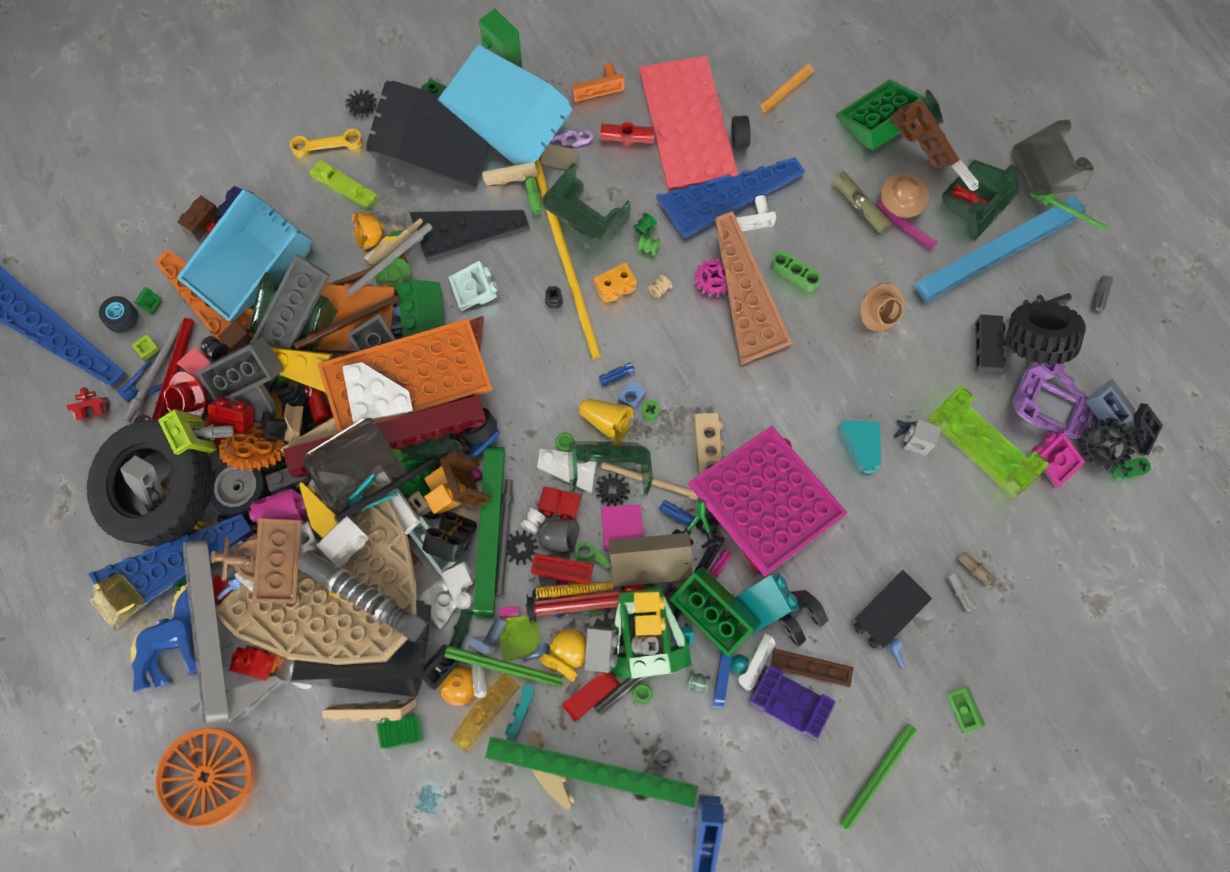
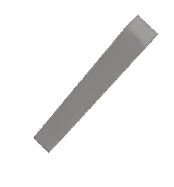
M206 540L186 541L183 543V556L202 718L204 724L225 721L228 719V708L208 545Z

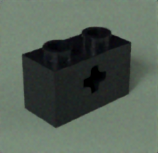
M445 644L424 665L422 682L432 690H436L461 662L444 656L445 649L448 646Z

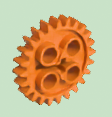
M253 426L246 433L237 431V433L234 432L232 437H224L225 440H221V445H219L220 458H222L223 463H227L228 467L233 465L234 469L241 467L242 471L246 468H249L250 471L257 468L260 471L262 466L269 468V464L276 465V461H281L284 453L280 451V448L286 444L285 440L264 439L261 429H256V426Z

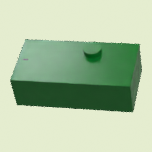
M493 9L479 20L482 47L523 69L519 31L502 14Z

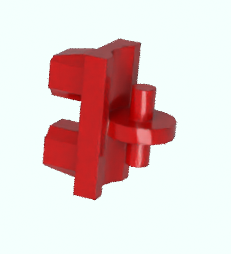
M83 387L80 389V394L75 395L76 400L82 399L83 401L66 406L68 411L73 412L76 420L89 418L86 410L88 407H92L94 416L107 414L105 403H109L108 397L91 399V397L96 396V392H89L87 387Z

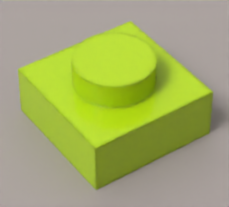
M148 334L131 345L144 361L160 350Z

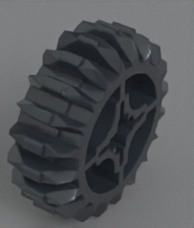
M1102 418L1098 419V424L1096 422L1090 423L1091 427L1085 428L1087 433L1081 435L1085 440L1081 441L1080 445L1086 446L1081 449V452L1088 453L1084 458L1088 459L1091 457V465L1098 462L1097 468L1099 469L1103 464L1105 470H1109L1111 466L1113 469H1117L1118 464L1124 466L1125 461L1131 460L1129 455L1135 453L1131 448L1136 446V443L1130 442L1135 439V435H1128L1132 429H1124L1126 423H1122L1119 426V420L1115 419L1112 423L1111 418H1106L1105 422ZM1107 429L1116 432L1120 437H1113ZM1100 430V442L1093 444L1094 435ZM1107 440L1111 443L1115 442L1109 448L1108 446L1106 447L1105 445H1102ZM1123 443V451L1119 457H1116V446ZM1098 450L1103 451V452L1105 453L1106 457H1109V458H1105V457L1099 455L1096 451H1098Z

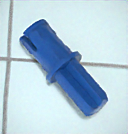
M664 500L659 507L662 512L675 518L674 521L678 520L687 526L695 518V516L682 510L683 507L679 508L667 500Z

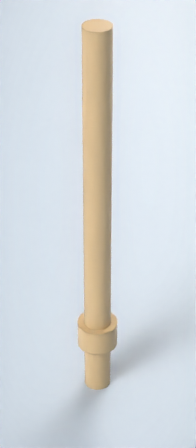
M603 461L602 469L689 496V499L695 501L699 499L690 488Z

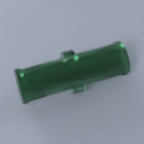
M461 609L458 622L453 627L454 633L448 646L461 649L465 635L469 633L468 627L473 615L471 610Z

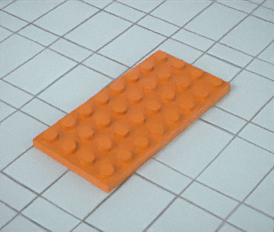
M469 319L317 364L338 433L411 414L407 413L354 424L342 366L364 363L408 390L413 408L411 413L492 391V386Z

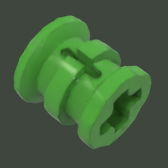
M642 235L638 244V250H644L645 253L651 252L652 256H655L660 245V239L653 240L652 237L646 238L645 235Z
M648 400L643 403L641 407L643 420L649 423L657 420L660 406L656 401Z

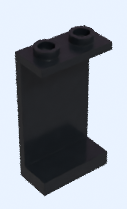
M902 570L851 621L853 624L852 628L859 635L863 634L868 639L867 643L873 649L880 651L933 598Z

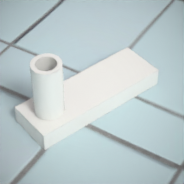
M764 195L755 198L758 214L736 218L742 231L774 226L776 215L775 212H769Z

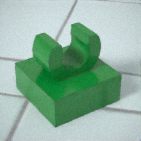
M144 287L134 303L152 314L162 298L149 288Z

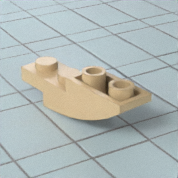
M535 730L527 733L531 746L538 748L544 746L540 733L536 735ZM532 770L539 783L554 800L566 809H572L571 804L574 803L571 791L566 792L564 783L567 782L565 777Z

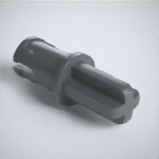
M1105 275L1101 277L1099 288L1095 292L1097 295L1094 303L1096 311L1105 310L1107 299L1111 296L1110 288L1113 282L1111 276Z

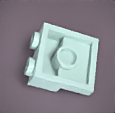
M478 261L449 276L460 310L464 311L477 303L483 305L497 297L498 287L491 280L490 276L493 273L489 265Z

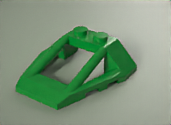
M661 588L620 593L614 623L616 634L619 635L618 646L615 647L614 655H617V664L615 668L613 667L612 674L624 678H639L670 674L690 666L689 644ZM659 592L660 597H664V609H660L661 618H665V630H661L663 652H658L655 655L642 654L634 656L631 647L632 639L628 615L636 613L634 593ZM667 618L678 646H671ZM621 625L625 649L624 653H618Z

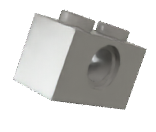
M918 420L915 425H911L909 431L907 430L904 435L903 441L906 442L904 449L926 456L935 447L941 427Z

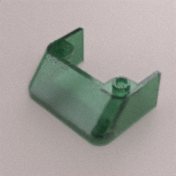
M574 441L569 445L570 495H574L578 480L577 463L592 461L635 462L636 464H641L644 496H648L653 481L651 454L642 444L638 442Z

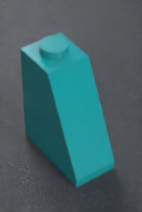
M841 420L838 430L857 470H861L864 473H875L881 467L880 422Z

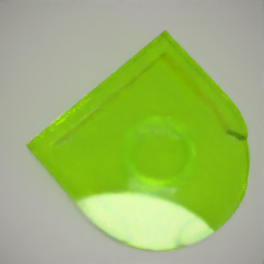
M525 617L504 619L508 623L499 637L503 660L520 659L535 652L540 643V632L533 621L530 624L529 619Z

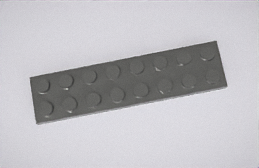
M299 254L295 255L251 342L264 337L270 347L293 349V343L297 341L331 275ZM279 374L272 380L263 383L268 393L272 390Z

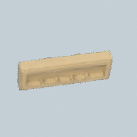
M526 163L484 171L482 174L487 186L537 177L539 176V170L535 163Z

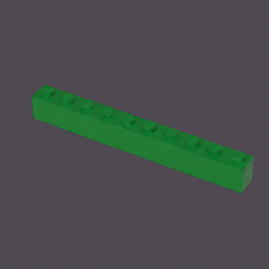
M491 736L485 755L486 759L691 808L695 807L699 787L698 785Z

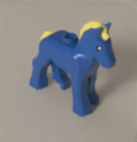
M187 584L182 586L180 591H177V595H174L175 602L172 603L173 618L171 620L168 618L158 620L156 622L157 625L142 630L134 638L130 649L132 651L130 658L132 659L134 693L151 688L146 671L149 672L155 688L171 684L170 677L161 671L158 664L161 650L180 648L188 676L197 675Z

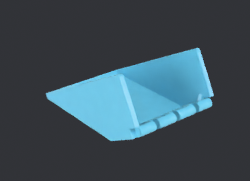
M480 45L474 49L438 98L443 105L515 166L526 163L534 164L536 159L545 150L544 147H547L553 139L554 133H557L564 123L563 120H566L572 111V108L568 105L570 102L552 85Z
M243 189L177 276V279L228 322L232 323L282 282L294 256L299 254L305 258L312 249L310 245L313 240L290 221L288 222L283 215L275 211L268 203L263 202L261 198Z

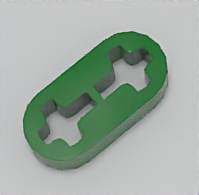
M1146 458L1125 461L1124 466L1118 464L1117 469H1112V475L1118 481H1126L1145 475L1150 471L1151 465ZM1138 464L1140 466L1143 465L1144 467L1143 469H1134V467ZM1128 469V472L1123 474L1119 473V470Z

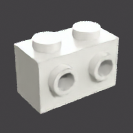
M346 516L316 546L334 564L341 567L358 549L364 546L369 538Z

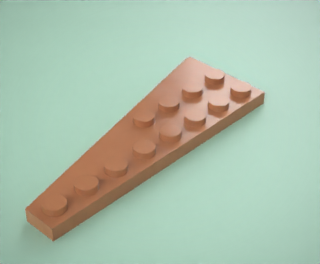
M733 211L716 217L715 223L740 363L743 365L788 347L793 343Z

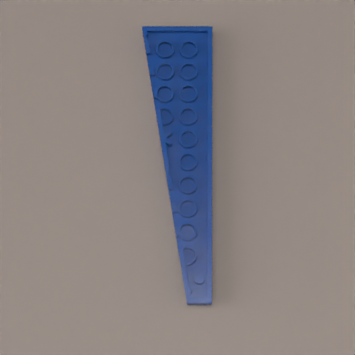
M0 266V322L112 388L127 375Z

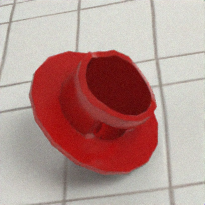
M178 372L171 378L169 387L165 389L163 397L169 412L175 409L201 416L202 418L206 409L208 391L192 374Z

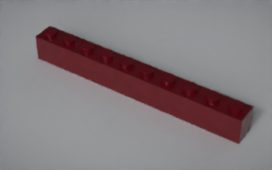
M479 395L288 447L283 449L288 472L292 477L300 478L306 476L309 472H322L327 467L334 465L343 466L352 460H364L367 458L366 456L382 455L391 449L400 450L409 444L417 445L425 442L427 439L442 438L448 433L457 434L466 428H478L486 423Z

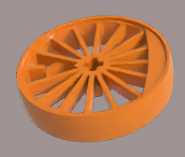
M217 728L197 729L179 737L163 754L155 779L157 797L166 813L176 821L192 827L215 826L234 817L249 801L256 782V764L249 747L235 734ZM209 735H219L211 755L209 752ZM204 736L203 748H197L194 739ZM224 738L232 741L233 744L215 762ZM189 743L192 751L187 756L181 749ZM238 747L242 757L216 769ZM199 752H202L203 761L198 764L195 761V757ZM177 753L195 771L173 764L172 761ZM245 760L246 772L219 774V772ZM170 767L194 776L168 778ZM206 773L210 774V776L207 778L208 781H204L203 779L206 777ZM246 776L244 788L218 780L221 777ZM193 780L171 792L168 791V781ZM216 783L241 791V793L231 799ZM193 786L176 805L173 804L171 796ZM213 788L227 801L225 804L219 806ZM196 791L185 816L178 809ZM202 793L201 815L191 818ZM208 793L214 806V809L209 812H207Z

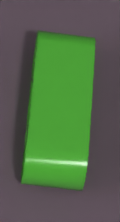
M778 251L773 255L770 266L774 273L806 292H814L817 289L821 280L819 272L784 251ZM776 261H782L783 264H778ZM792 270H796V271H798L799 273H798V274L793 273ZM808 279L813 280L815 283H810Z

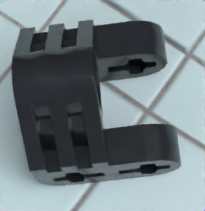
M807 590L790 591L796 597L799 609L786 614L778 620L789 639L797 647H800L806 641L799 623L795 620L803 608L807 610L809 617L818 627L821 628L829 621L822 604Z

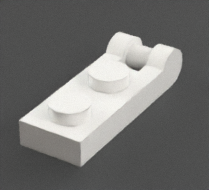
M767 634L758 641L757 651L748 662L749 668L746 674L739 677V683L747 692L755 689L776 645L773 637Z

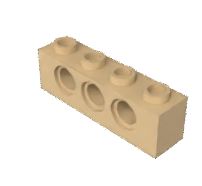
M718 413L695 414L694 416L698 475L725 458L721 454V449H724V439L720 437L722 419H718ZM710 431L714 436L708 438L704 433ZM713 450L715 455L709 456L706 454V451Z

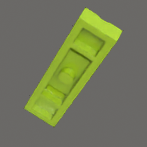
M321 159L309 171L310 176L367 211L378 199L376 193Z

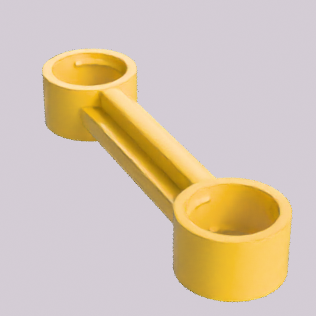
M349 129L342 136L313 140L296 136L290 141L291 150L297 157H304L311 150L347 146L351 150H357L363 144L362 136L356 129ZM352 136L359 137L354 143L347 142ZM297 144H306L301 150L294 149Z

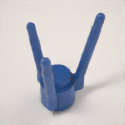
M148 360L133 378L117 391L125 401L129 402L133 398L135 399L139 390L134 383L152 363L151 360ZM162 384L149 389L146 395L161 389Z

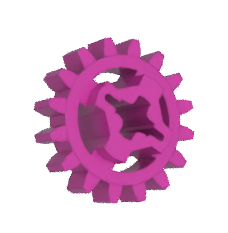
M710 258L709 263L704 260L702 266H697L694 283L698 284L697 290L703 289V295L706 292L709 293V297L715 294L718 298L719 293L726 295L727 285L725 276L722 274L724 273V268L719 258H717L716 262H713V259Z

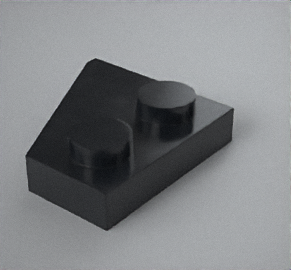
M1140 403L1138 410L1134 414L1133 421L1140 453L1149 456L1163 425L1148 404Z

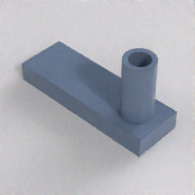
M496 617L486 637L473 636L468 645L485 655L497 653L500 645L496 642L508 622L500 617Z

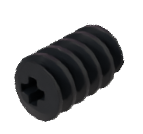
M287 379L275 386L274 392L278 394L277 396L282 404L285 405V409L286 404L293 407L302 406L303 420L310 416L309 399L297 381Z

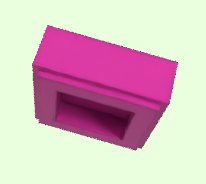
M520 607L499 608V615L502 619L520 617Z

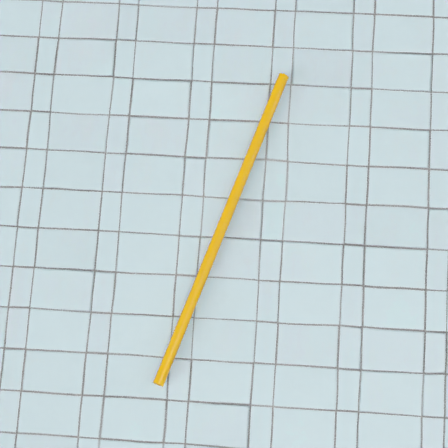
M538 158L535 162L539 170V176L536 177L591 357L592 359H597L601 357L540 159Z

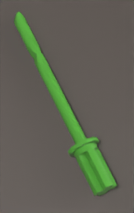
M1032 187L1029 193L1031 197L1043 202L1046 207L1053 204L1103 231L1108 228L1107 225L1056 200L1054 193H1048L1038 187Z

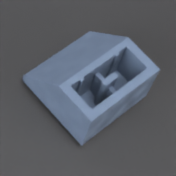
M1113 379L1109 380L1085 400L1098 419L1102 418L1104 422L1106 418H1111L1112 423L1115 419H1118V425L1120 426L1122 423L1129 422L1135 414V408Z

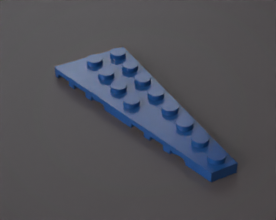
M795 157L776 162L775 165L761 166L749 172L747 170L742 171L738 176L727 175L708 180L704 184L696 186L693 184L688 186V188L675 189L670 193L662 195L660 193L656 195V199L682 238L686 239L714 224L716 217L731 211L734 213L754 202L757 196H765L804 175L805 170Z
M240 514L224 520L215 526L201 529L199 532L191 535H185L181 539L146 550L137 556L125 558L121 562L107 565L98 571H92L88 575L115 623H120L186 578L183 556L184 542L206 540L209 561H211L212 551L224 552L225 538H229V549L253 533L254 530L245 515Z

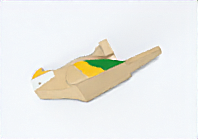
M419 218L408 229L404 230L393 224L390 234L384 237L370 252H365V261L373 266L385 259L410 238V235L418 229L423 220Z

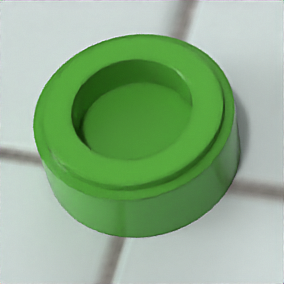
M560 433L555 440L556 448L559 451L570 452L574 448V438L569 433Z

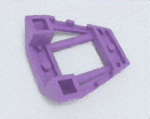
M1034 362L1025 371L1012 399V405L1016 413L1040 429L1054 433H1064L1068 438L1083 440L1084 438L1081 435L1086 433L1085 428L1089 427L1094 416L1093 411L1085 402L1088 397L1083 391H1079L1074 384L1075 380L1073 377L1066 374L1063 370L1065 368L1063 364L1055 363L1054 365H1048L1047 363L1037 364V362ZM1056 375L1071 393L1045 380ZM1041 387L1075 404L1067 425L1039 412L1040 407L1034 402Z

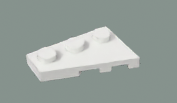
M540 449L537 469L557 479H562L570 483V485L592 495L597 456Z
M462 562L474 583L475 574L465 562ZM440 580L416 598L417 600L424 601V604L432 605L431 619L440 630L443 629L455 611L449 601V598L452 596L449 590L444 591ZM472 585L464 588L462 592L467 593Z

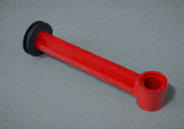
M630 585L625 587V590L542 600H535L533 594L532 597H528L527 594L526 613L531 624V621L534 620L536 623L537 616L617 607L620 593L644 590L645 585Z

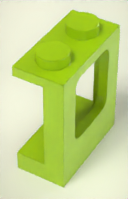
M174 409L158 420L174 454L180 455L188 449L207 452L209 455L217 450L211 438L198 439L193 432V427H206L201 416Z

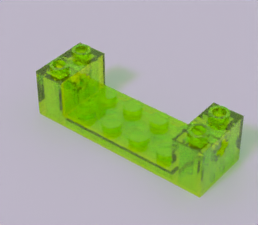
M960 385L935 410L928 420L933 425L941 427L940 431L1015 499L1050 464L1036 451L1028 457L1021 453L969 406L975 397Z

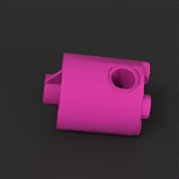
M293 488L254 501L250 505L251 510L249 514L252 522H257V525L258 518L301 520V525L306 523L308 519L303 496L294 491Z

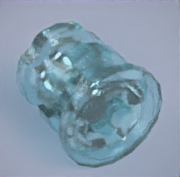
M424 788L423 797L420 796L419 799L421 802L419 805H415V808L434 815L433 809L437 807L438 803L436 802L441 795Z

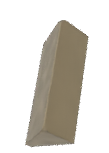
M548 144L547 147H544L541 165L575 172L579 159V150Z

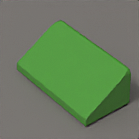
M969 686L947 694L963 733L985 726Z

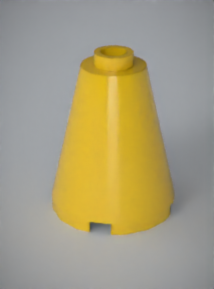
M591 398L583 400L579 405L580 415L614 442H617L616 440L621 441L631 426L628 424L629 418L633 420L634 416L633 408L627 405Z

